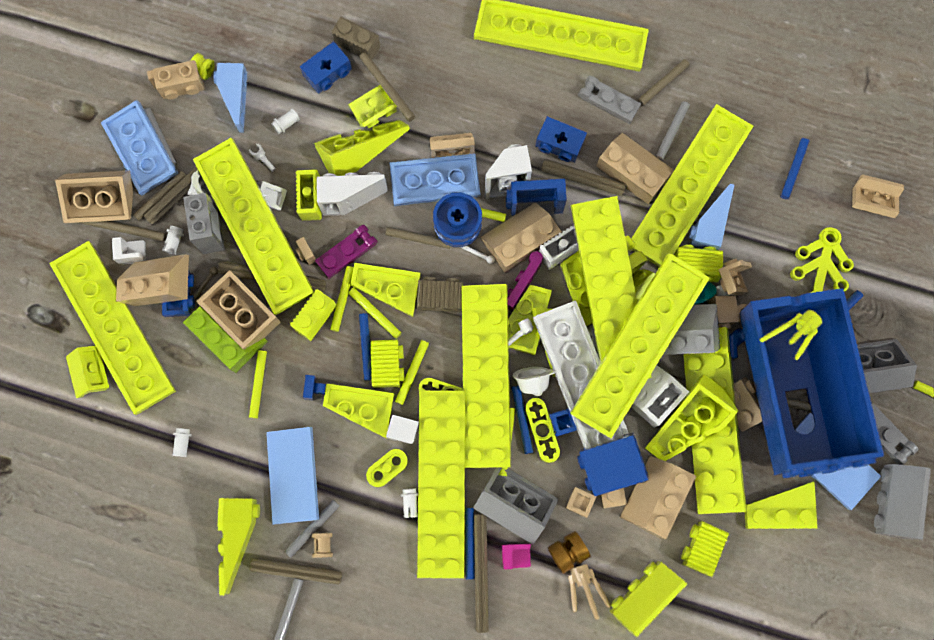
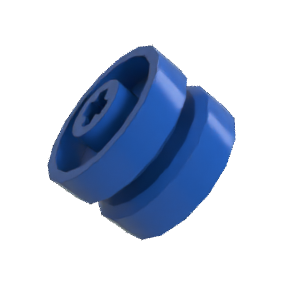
M452 192L443 196L436 203L433 211L434 230L437 237L444 244L451 247H465L472 244L478 238L482 229V210L479 203L472 196L462 192Z

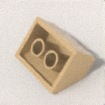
M623 133L611 142L600 156L596 166L615 181L624 183L626 189L648 205L674 172L672 168Z
M130 170L64 174L55 180L64 223L131 219L133 186Z
M535 202L481 236V239L503 272L506 273L527 260L532 252H539L540 245H544V242L547 243L548 240L555 238V235L558 236L562 231L551 215Z
M184 254L134 262L117 279L116 302L141 306L186 300L188 295L189 255Z
M230 270L196 301L243 350L265 338L281 323Z
M649 456L645 464L649 478L647 481L635 484L620 518L660 539H667L696 475L674 464Z

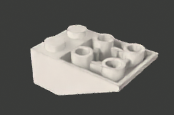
M369 172L367 175L346 173L345 176H336L335 174L328 173L322 177H317V204L323 216L346 215L388 192L385 175L379 172Z
M657 365L651 373L652 378L646 381L631 406L653 428L659 426L689 393L673 376Z

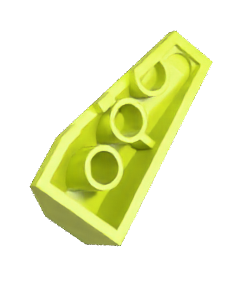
M401 120L376 125L372 128V131H361L359 129L355 130L352 136L342 138L341 134L314 144L328 173L335 174L336 176H345L346 173H355L406 133L409 130V125Z
M703 374L650 440L645 449L658 459L667 461L685 451L687 447L696 442L703 441L714 432L717 433L724 429L738 413V409L725 390Z
M219 498L218 531L223 532V537L218 544V552H220V556H223V561L219 564V595H227L231 591L256 524V518L260 516V504H257V499Z

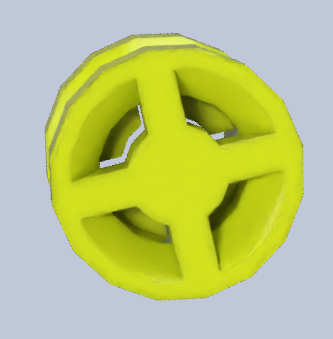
M196 53L190 61L195 60L200 77L207 80L214 71L215 61L205 59L202 54Z

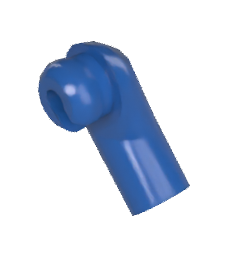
M741 328L736 329L729 335L731 359L738 358V346L745 341L743 329Z

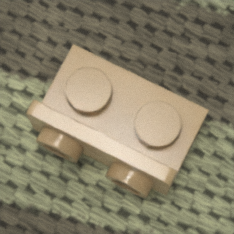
M472 133L430 137L431 157L475 153V142Z

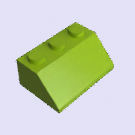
M201 306L183 322L235 373L268 342L263 338L243 350Z

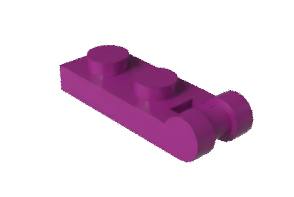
M365 224L359 226L352 234L315 260L328 279L339 273L378 243L374 236H370L368 233L369 229ZM360 238L364 241L361 246L356 242Z
M538 251L530 254L527 269L519 272L515 279L518 282L514 289L510 288L508 290V310L511 312L514 311L542 265L543 256Z

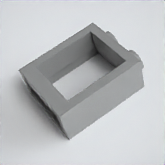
M207 193L183 197L189 240L203 254L225 250L219 209ZM195 216V219L190 220V217Z

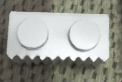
M574 225L570 226L569 229L567 228L566 231L559 233L558 236L555 235V238H551L547 243L544 242V245H540L539 252L542 254V261L548 270L579 250Z

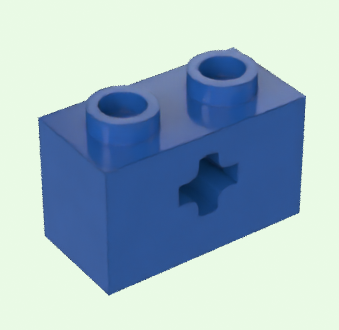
M334 41L300 66L302 75L318 94L331 88L333 83L339 78L346 77L352 69L350 60Z
M547 116L537 137L535 147L545 154L552 153L557 155L564 162L571 161L575 163L587 132Z

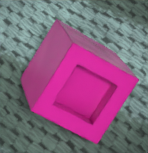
M531 544L502 545L503 569L530 567Z

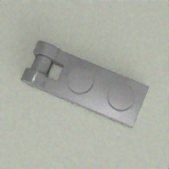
M588 76L585 81L586 85L584 88H581L578 96L630 124L641 103L599 82L594 76ZM593 89L598 91L597 96L591 93Z
M871 403L882 449L898 465H904L907 462V457L914 455L919 450L918 447L909 441ZM898 444L903 448L900 452L895 448Z

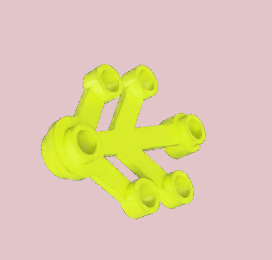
M827 227L820 232L817 241L807 246H801L796 250V258L798 260H806L812 252L822 248L820 257L801 267L797 266L790 272L793 280L800 281L807 273L818 268L813 290L810 293L823 291L827 272L834 281L833 289H840L838 283H842L844 285V292L848 290L849 283L843 279L838 269L843 273L849 272L853 269L854 263L847 257L840 246L842 240L841 233L835 228ZM826 236H830L832 238V242H829L826 239ZM800 250H804L806 256H802ZM832 251L840 261L838 269L830 258ZM843 262L848 263V269L843 267ZM795 270L800 271L801 277L795 275Z

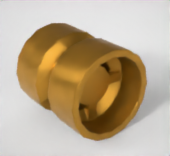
M576 531L565 536L564 542L557 541L547 547L562 574L574 568L575 562L582 563L591 557L586 545Z

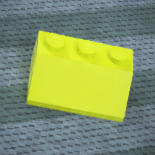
M651 562L643 570L645 575L640 580L637 578L633 580L627 587L629 591L623 597L621 595L618 596L611 603L613 608L609 612L636 637L687 585L683 579L663 562Z

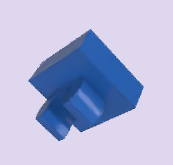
M306 375L303 399L313 401L314 394L325 395L326 384L315 383L316 378L314 375Z

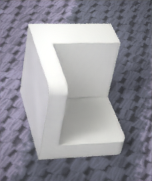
M121 237L112 238L113 260L118 264H133L134 262L147 260L145 241L126 242Z
M392 415L386 438L413 444L417 428H419V422Z

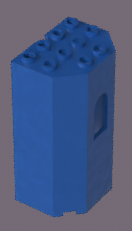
M844 289L806 293L796 297L785 296L751 301L739 314L774 475H782L783 478H791L798 475L799 477H807L821 472L822 474H827L848 467L859 468L876 463V459L883 457L884 453ZM807 310H812L822 319V324L817 328L818 333L811 339L798 360H795L794 357L807 335H802L794 344L789 343L790 339L798 332L796 328L797 323L764 342L760 341L762 337L792 320L798 313L803 315ZM806 389L815 423L814 429L809 434H800L794 429L785 392Z

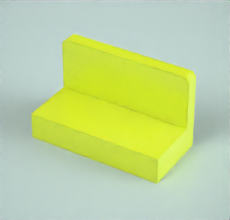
M96 346L78 347L66 356L76 398H82L88 393L105 391L109 388L102 357Z

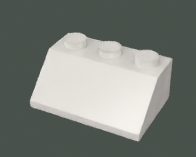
M514 144L502 151L486 173L485 199L507 196L506 190L510 189L511 182L530 181L532 169L527 145Z

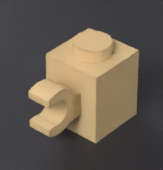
M715 296L705 301V304H717L719 328L727 327L731 329V325L741 322L739 313L747 306V304L737 306L736 296Z

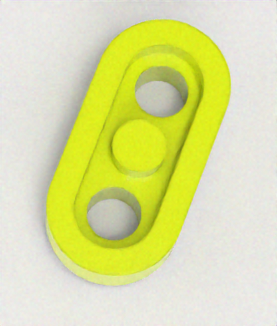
M393 449L386 453L367 470L366 478L369 484L374 487H383L407 467L408 458L406 454L399 449ZM395 457L401 459L400 464L397 466L392 463ZM378 471L383 474L381 480H376L374 477Z

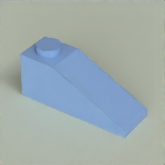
M217 63V71L213 73L214 83L217 84L235 126L240 133H244L248 72L243 63Z
M729 184L696 225L691 226L689 232V239H692L691 245L700 249L709 246L715 247L716 250L720 249L734 184Z

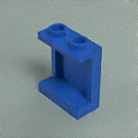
M565 179L511 182L510 189L506 190V210L510 209L511 216H514L516 213L517 203L553 201L554 214L563 213L567 201Z
M634 432L591 448H583L579 452L580 455L577 456L580 468L585 469L587 478H585L588 491H593L594 497L647 481L649 478Z

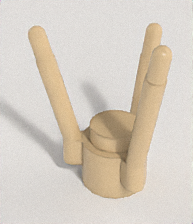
M588 564L572 568L570 570L571 575L568 576L572 610L577 612L575 583H577L578 587H584L594 618L598 620L599 615L588 584L592 581L607 608H610L611 604L595 578L593 570L589 569Z

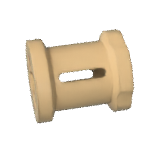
M332 533L312 534V538H314L312 558L333 557L330 544Z

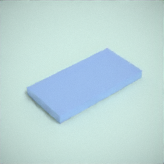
M138 100L101 122L126 171L130 170L131 180L140 195L146 194L178 174L176 167L172 163Z
M476 153L389 163L394 206L438 202L443 196L452 192H462L473 198L481 196Z
M808 413L797 425L795 430L798 433L809 434L812 432L815 425L813 414ZM868 465L859 468L848 467L827 474H822L821 472L813 474L812 477L848 510H852L879 480L881 475Z
M313 427L266 432L272 525L319 520Z

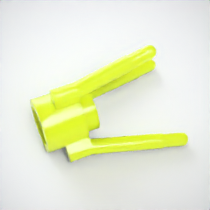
M807 310L803 315L798 313L792 320L762 337L760 341L764 342L797 323L796 328L798 332L790 339L789 343L794 344L802 335H807L794 357L795 360H798L811 339L818 333L817 328L822 324V319L812 310Z

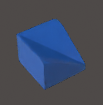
M569 409L549 414L556 437L577 431Z

